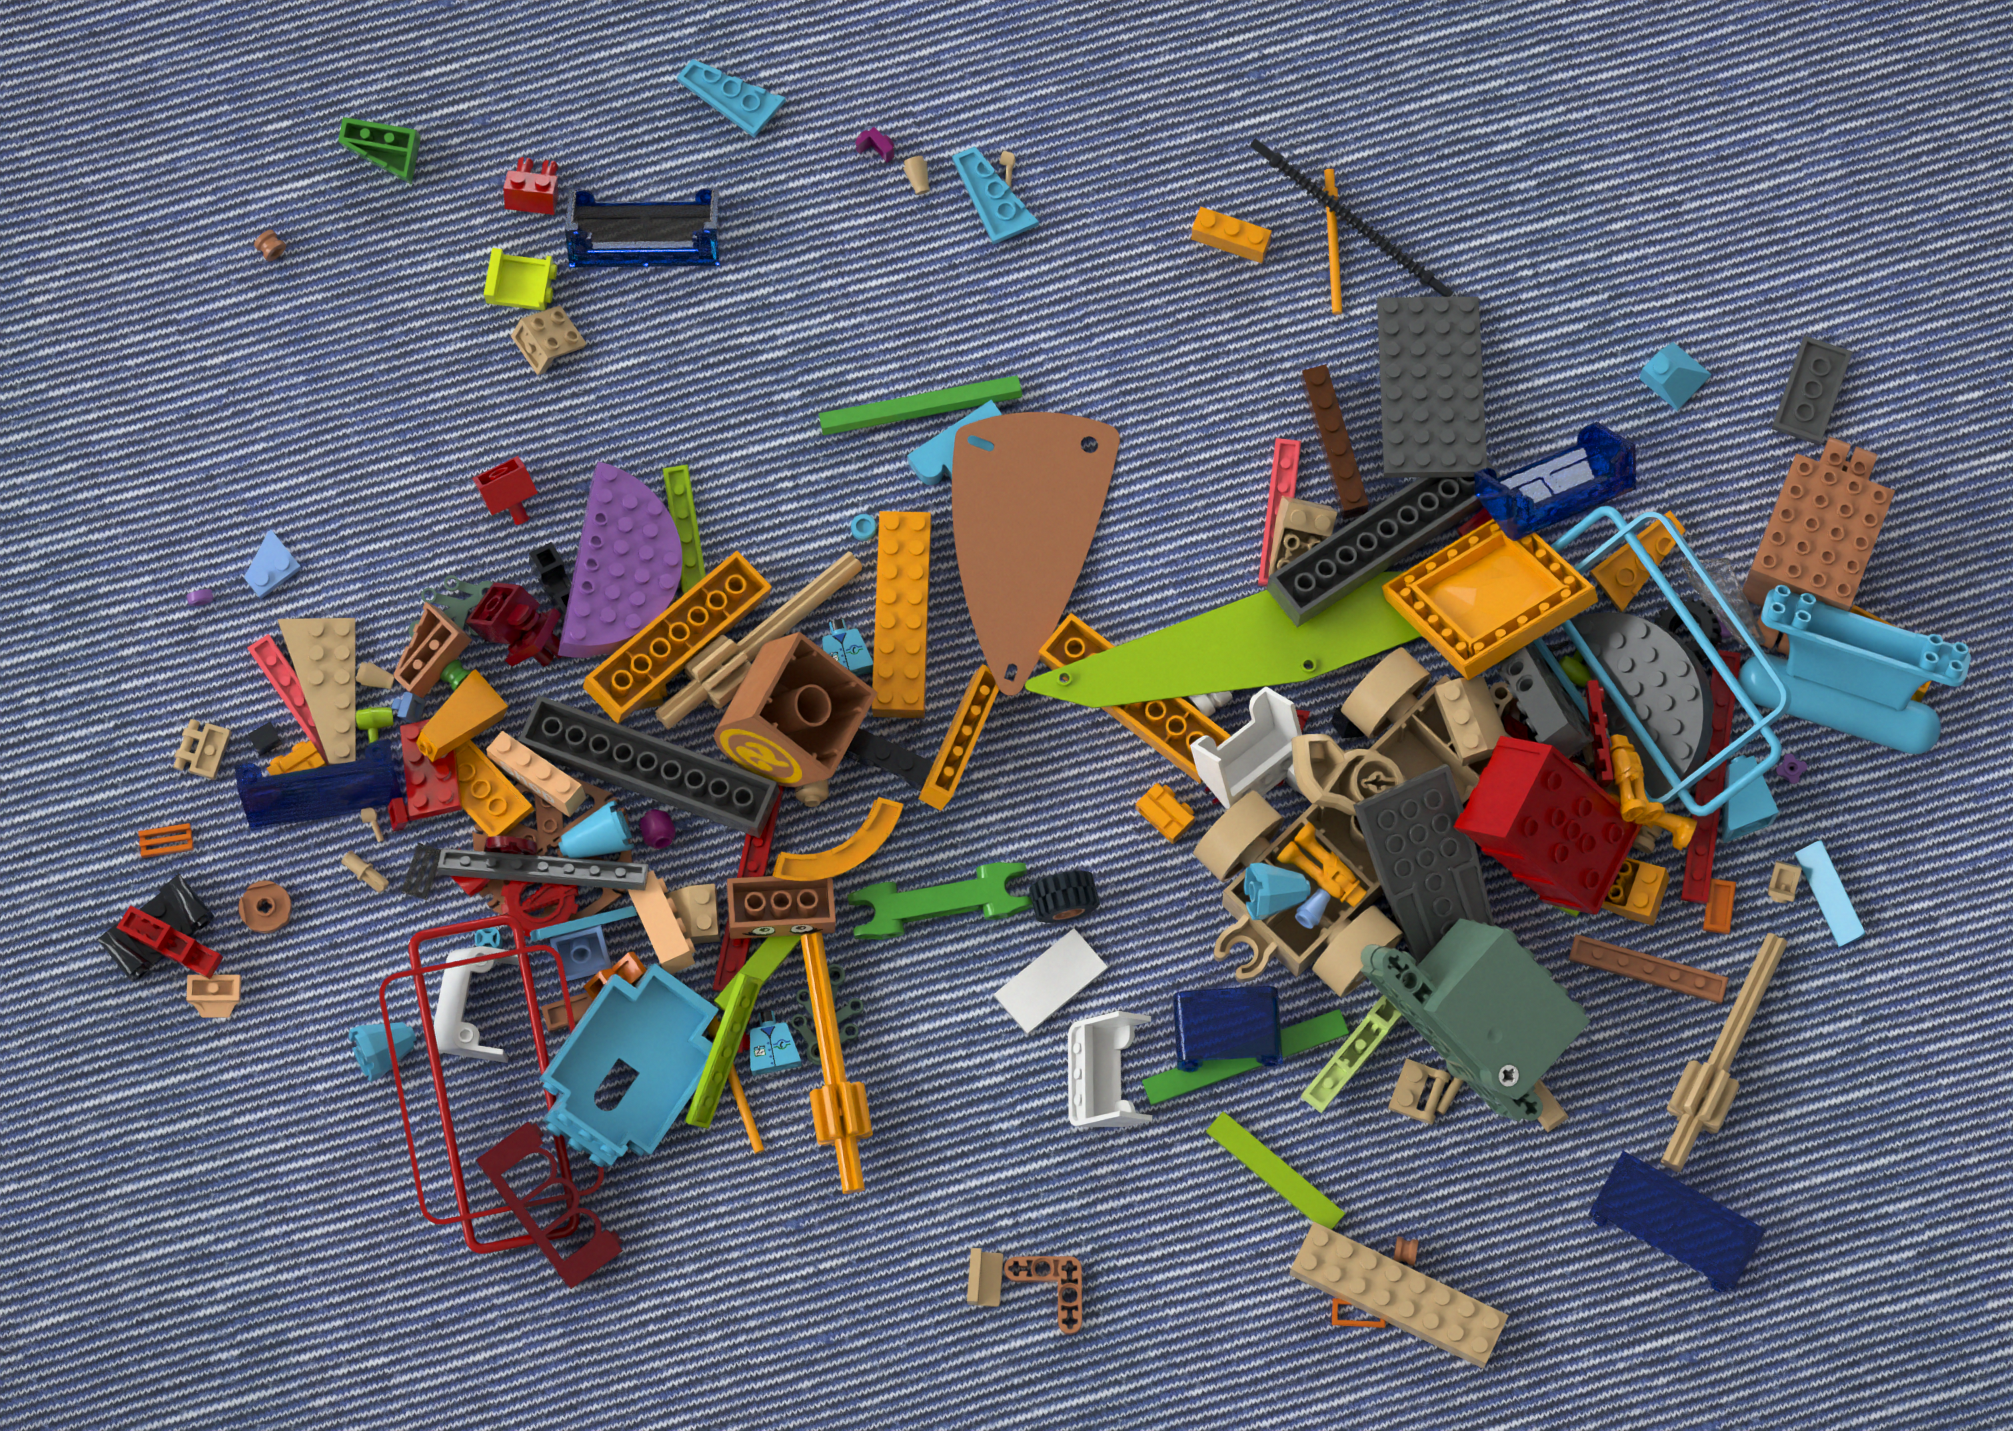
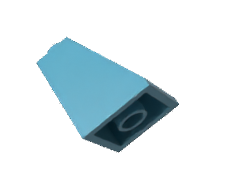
M1742 755L1731 760V764L1725 773L1723 791L1758 765L1754 755L1748 758ZM1763 775L1723 804L1722 840L1724 843L1771 826L1776 819L1779 811Z

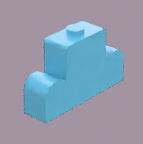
M992 400L988 401L908 454V464L924 484L935 485L939 483L944 472L952 480L954 442L958 429L978 420L1002 415ZM974 435L968 437V443L987 451L994 449L992 442Z

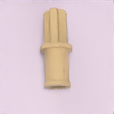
M352 850L343 857L341 864L355 873L359 881H365L378 893L385 891L388 887L389 881L374 870L371 863L367 864Z

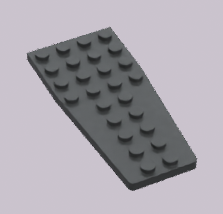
M1443 764L1353 804L1377 877L1398 926L1404 933L1403 937L1411 956L1416 961V967L1460 918L1469 921L1473 919L1481 924L1485 922L1489 926L1495 925L1474 840L1453 827L1464 809L1449 765Z

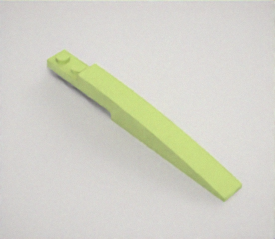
M1384 995L1302 1093L1301 1098L1321 1114L1403 1017Z

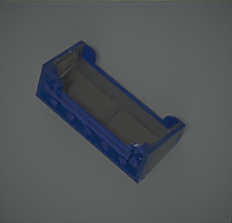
M719 188L700 189L695 195V200L595 202V197L590 191L583 189L569 190L565 224L569 268L720 266L721 202Z

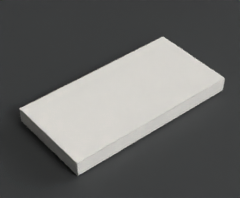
M1073 928L994 993V997L1023 1031L1029 1035L1104 973L1108 967Z

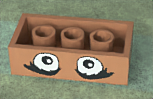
M774 876L727 879L730 939L793 936L816 932L822 934L835 933L836 918L833 877L815 881H790L774 878Z

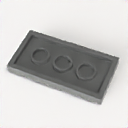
M1804 335L1771 429L1820 445L1853 351Z

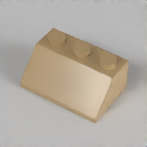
M1474 677L1469 681L1466 678H1458L1435 686L1434 696L1462 767L1492 757V752L1499 737H1507V734L1484 677Z

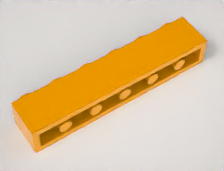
M984 664L979 667L968 684L918 798L940 811L951 800L999 691L990 668Z

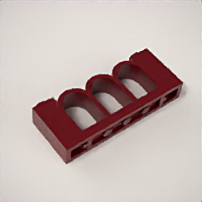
M528 1121L475 1159V1161L567 1287L572 1289L621 1253L623 1250L620 1245L623 1242L614 1230L612 1232H609L607 1229L602 1231L601 1222L593 1211L586 1208H578L580 1201L576 1186L570 1180L555 1178L557 1175V1162L554 1156L548 1150L539 1147L544 1143L541 1139L544 1134L536 1123L531 1125ZM538 1153L543 1155L550 1164L548 1178L519 1200L501 1174L529 1154ZM554 1183L565 1185L572 1194L570 1208L541 1230L523 1205ZM582 1213L587 1215L594 1224L592 1238L563 1260L545 1235L574 1214Z

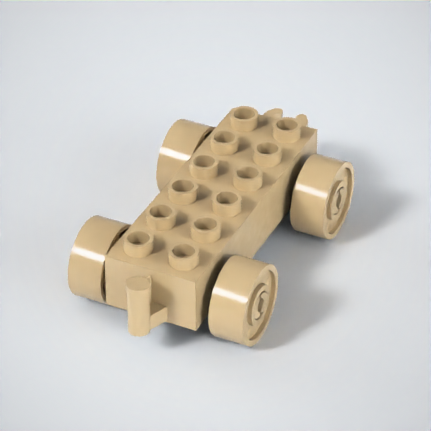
M1403 647L1398 648L1384 658L1358 684L1343 704L1341 712L1369 739L1375 738L1392 723L1394 724L1368 750L1390 758L1399 767L1403 776V782L1443 764L1449 765L1463 809H1465L1469 802L1468 798L1472 790L1476 788L1480 780L1479 777L1484 767H1487L1491 757L1462 767L1434 696L1435 686L1451 680L1444 675L1418 700L1417 697L1430 681L1431 674ZM1504 682L1495 683L1489 689L1501 721L1509 714L1512 694L1507 688L1508 684ZM1251 791L1238 800L1215 822L1193 852V855L1222 883L1233 878L1245 867H1250L1251 863H1264L1303 874L1310 883V896H1307L1306 900L1309 899L1321 887L1317 886V882L1294 864H1283L1277 857L1291 841L1294 842V838L1308 822H1311L1316 828L1315 839L1330 854L1333 851L1336 856H1339L1340 860L1353 872L1356 881L1359 880L1361 882L1359 885L1368 893L1355 908L1348 902L1344 901L1342 903L1340 898L1331 896L1319 924L1314 925L1312 929L1304 927L1295 918L1297 908L1303 903L1266 919L1252 920L1246 907V902L1251 900L1250 896L1245 895L1244 892L1245 869L1223 891L1222 906L1238 922L1229 926L1217 939L1214 959L1219 962L1225 960L1229 955L1231 947L1236 943L1243 942L1250 945L1254 951L1252 961L1246 965H1241L1236 970L1235 978L1240 983L1253 981L1262 975L1267 968L1268 962L1274 957L1296 978L1317 959L1312 970L1340 998H1343L1367 978L1360 971L1364 966L1361 962L1362 950L1369 944H1376L1391 949L1395 948L1404 935L1375 905L1371 906L1384 891L1377 877L1358 818L1336 808L1312 804L1271 844L1270 841L1281 828L1284 817L1257 791ZM1298 846L1301 852L1322 870L1323 864Z

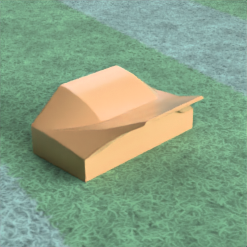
M188 975L186 1001L195 1006L202 1018H229L235 1005L240 1002L242 977L241 975H213L209 980L202 975Z

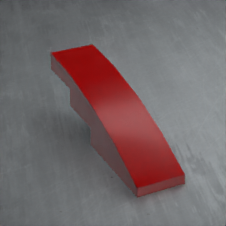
M131 905L116 927L146 946L209 980L224 958L221 954L199 944L195 939Z

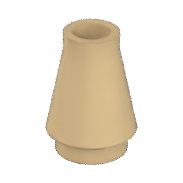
M915 156L905 160L903 170L913 186L915 194L921 195L929 192L927 161H924L923 156Z
M361 662L355 681L360 682L361 686L391 690L395 678L393 674L371 662Z

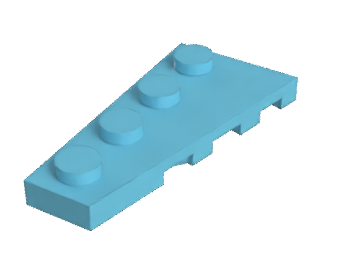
M694 59L677 76L678 82L754 138L786 102L783 96L778 94L776 96L766 92V89L759 86L754 87L743 82L740 78L730 77L723 74L722 71Z
M975 146L952 156L957 171L993 245L1039 226V221L1034 215L1030 214L1023 202L1013 194L1010 187L996 174L995 169Z

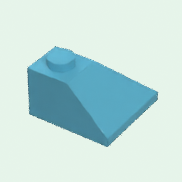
M1672 342L1661 349L1642 368L1639 379L1678 411L1712 374Z

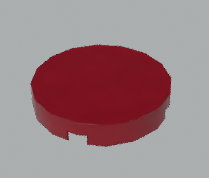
M492 836L486 838L485 842L487 852L536 855L538 849L537 843L518 837Z

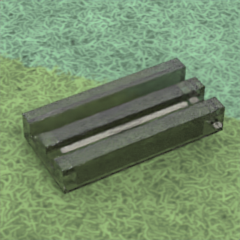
M418 843L401 890L402 893L424 900L428 899L437 873L441 849H434L431 846ZM423 852H426L413 890H411L410 886ZM431 854H433L435 858L423 892H418Z

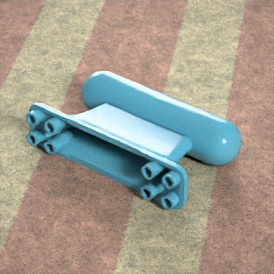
M1778 585L1775 589L1768 592L1761 613V620L1766 626L1786 633L1789 639L1788 660L1772 654H1766L1791 692V704L1785 714L1908 754H1922L1931 750L1940 737V718L1935 710L1926 704L1911 700V697L1919 687L1929 681H1936L1953 687L1962 685L1967 677L1971 655L1968 652L1969 648L1966 644L1962 642L1951 644L1943 641L1942 637L1937 634L1926 636L1920 633H1913L1838 609L1816 600L1810 593H1803L1802 595L1793 593L1785 585ZM1757 656L1750 657L1739 671V684L1754 704L1775 710L1781 701L1779 687Z

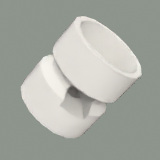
M1230 691L1184 697L1189 704L1206 717H1210L1215 713L1216 706L1223 707L1233 699Z

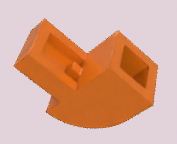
M634 951L628 952L612 968L599 971L583 987L594 1001L611 975L617 974L635 987V984L647 970Z

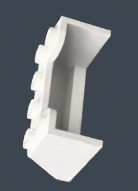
M1264 687L1250 700L1249 710L1252 720L1218 747H1216L1214 739L1207 735L1200 737L1190 745L1199 777L1227 810L1251 791L1255 790L1261 796L1266 794L1287 777L1288 768L1293 765L1291 739L1302 735L1295 705L1292 701L1268 687Z

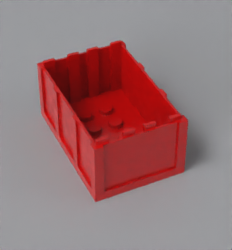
M1500 736L1487 767H1484L1476 788L1472 790L1468 798L1469 802L1466 808L1460 814L1453 827L1474 840L1482 847L1481 850L1486 855L1493 856L1513 873L1512 876L1517 881L1524 882L1540 896L1539 899L1545 904L1597 915L1643 824H1637L1635 820L1630 822L1624 821L1620 811L1621 805L1553 745Z

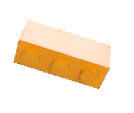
M1200 206L1192 227L1191 240L1263 263L1271 242L1272 230Z

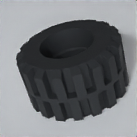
M1687 597V601H1683L1680 598L1695 621L1702 625V631L1718 652V643L1722 642L1720 634L1722 630L1712 608L1709 605L1705 606L1704 601L1699 599L1695 602L1692 597ZM1669 602L1667 603L1668 609L1664 610L1662 608L1659 611L1661 617H1656L1654 623L1675 633L1676 629L1684 622ZM1696 640L1685 644L1696 655L1701 665H1704L1703 660L1706 658L1710 661Z

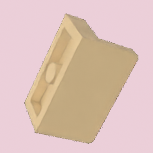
M971 1248L967 1293L968 1305L999 1307L1003 1268L1002 1253L982 1252V1248Z

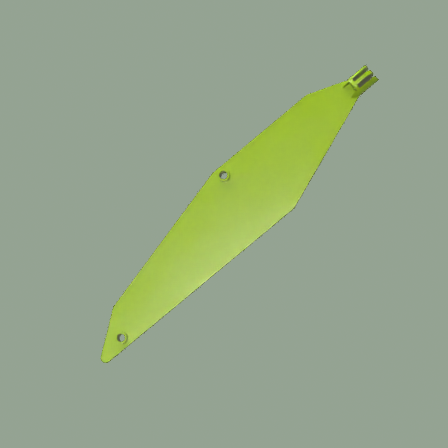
M1405 571L1382 572L1298 628L1272 595L1265 590L1026 681L1025 688L1029 692L1090 708H1101L1305 682L1420 638L1422 635L1385 600L1381 587ZM1310 664L1312 669H1306L1304 665ZM1066 677L1069 681L1061 682L1060 678Z

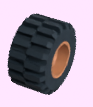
M1074 870L1057 873L1037 881L1029 888L1036 920L1039 922L1058 923L1073 920L1091 913L1100 905L1093 874L1088 871Z

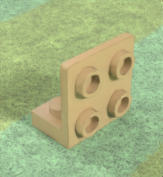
M561 306L521 318L511 334L512 339L537 375L545 373L554 358L582 349L586 345L585 340Z

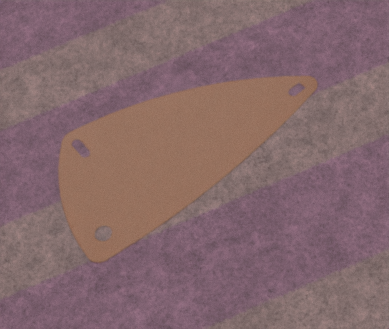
M1022 412L978 420L960 427L956 432L952 465V516L959 572L979 644L998 688L1006 695L1013 696L1022 690L1040 658L1038 651L1052 636L1083 567L1104 506L1120 443L1118 431L1109 424L1062 413ZM974 435L992 442L994 449L987 451L968 443V437ZM1090 436L1096 439L1098 448L1095 452L1087 453L1082 449L1081 441L1084 437ZM1009 664L1017 666V673L1013 682L1004 679Z

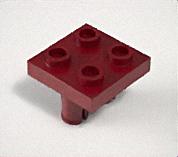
M555 608L546 613H539V618L535 625L529 630H522L520 638L508 647L510 652L505 661L513 667L527 658L533 657L542 667H545L553 660L554 656L557 659L563 657L558 655L560 640L553 634V629L562 614Z

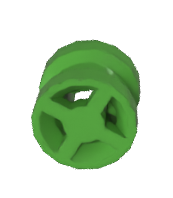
M456 659L443 670L440 678L444 682H449L451 688L455 691L471 671L465 670L462 667V663Z

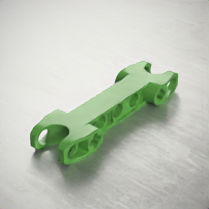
M997 862L986 864L976 868L977 879L898 893L895 882L872 884L864 889L852 892L847 895L849 905H868L875 910L874 919L870 923L853 928L855 939L875 940L896 938L905 934L903 923L983 909L985 920L1009 918L1017 913L1033 908L1031 897H1013L1005 890L1007 882L1011 879L1027 874L1026 863Z

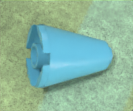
M613 800L563 834L561 836L562 841L558 843L564 857L580 859L634 849V843H628V839L632 838L626 819L621 810L616 812L613 807L618 805L617 802Z

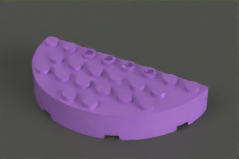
M599 461L592 476L558 651L560 656L592 658L593 655L614 654L669 608L681 577V542L675 523L664 504L654 492L636 477L624 470Z

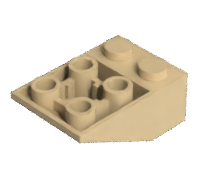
M1282 496L1275 522L1269 576L1332 535L1337 512L1331 506Z

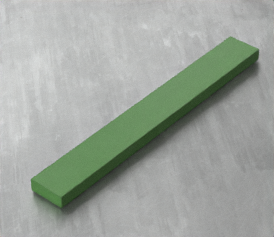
M1016 375L819 413L823 435H829L980 406L990 400L996 403L1023 396L1019 378Z
M1338 1009L1142 1080V1084L1150 1105L1154 1106L1349 1035L1341 1011Z

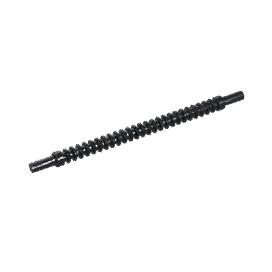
M1256 138L1252 141L1250 147L1266 158L1271 167L1274 169L1278 168L1279 173L1284 172V177L1289 176L1290 181L1294 180L1296 182V186L1301 185V190L1306 189L1307 195L1311 193L1313 195L1312 199L1317 198L1318 203H1324V208H1330L1329 212L1334 211L1336 217H1341V221L1346 220L1347 226L1351 224L1352 230L1357 229V233H1362L1364 239L1369 238V243L1374 242L1375 248L1379 246L1381 248L1380 252L1385 251L1386 256H1392L1391 260H1397V265L1402 264L1404 270H1409V274L1414 273V278H1420L1419 282L1424 286L1429 285L1443 297H1451L1454 292L1437 280L1432 271H1426L1425 266L1420 267L1419 261L1414 262V257L1409 258L1407 252L1402 253V248L1397 249V244L1392 245L1390 243L1391 239L1386 240L1385 235H1379L1380 231H1374V226L1369 227L1367 221L1365 223L1362 221V217L1357 218V213L1352 214L1351 208L1346 209V205H1341L1339 199L1334 200V195H1328L1329 191L1324 192L1322 190L1323 186L1317 187V182L1312 183L1311 177H1305L1306 173L1301 174L1299 168L1297 170L1294 168V164L1289 165V160H1283V155L1279 152L1274 153Z

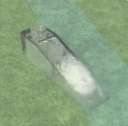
M1700 559L1701 564L1757 643L1764 644L1766 640L1745 594L1742 592L1729 559ZM1683 561L1682 566L1692 587L1740 645H1748L1690 561Z

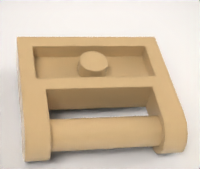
M1406 1058L1388 1109L1421 1122L1433 1124L1436 1118L1434 1113L1445 1083L1449 1082L1451 1075L1445 1071L1437 1070ZM1430 1077L1435 1079L1424 1111H1420L1416 1108L1426 1080Z

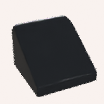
M271 721L248 733L259 756L283 744Z

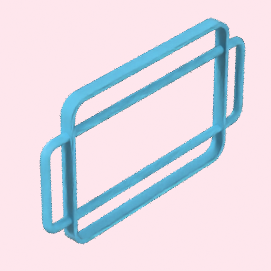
M1601 506L1550 545V547L1558 553L1604 516L1610 517L1619 529V532L1575 566L1574 569L1583 574L1626 539L1753 720L1755 726L1681 782L1572 622L1567 620L1560 625L1673 787L1671 791L1658 799H1653L1645 790L1648 801L1660 802L1666 805L1679 796L1692 814L1707 816L1779 761L1782 754V746L1770 725L1789 710L1791 692L1781 675L1668 517L1656 512H1645L1627 524L1615 508ZM1659 519L1664 524L1779 687L1781 692L1780 704L1765 718L1760 714L1634 534L1635 531L1648 521ZM1542 638L1534 639V644L1589 722L1586 702ZM1762 733L1771 747L1770 755L1706 805H1698L1687 789Z

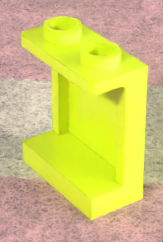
M492 248L483 294L486 303L545 311L547 303L552 302L553 288H550L551 280L556 279L557 265L554 264L552 256H546V260L505 255L502 249Z

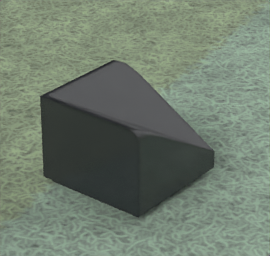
M1336 707L1331 723L1342 739L1363 737L1365 734L1341 712L1342 707Z

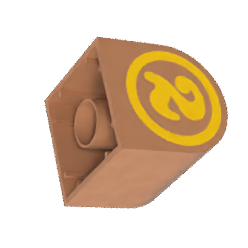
M797 632L767 642L761 647L714 732V739L719 749L737 766L745 771L775 781L780 786L798 787L828 779L836 771L877 692L805 635Z

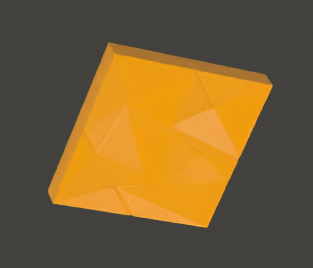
M1510 509L1381 586L1385 600L1468 681L1533 642L1534 639L1541 637L1598 602L1595 587Z

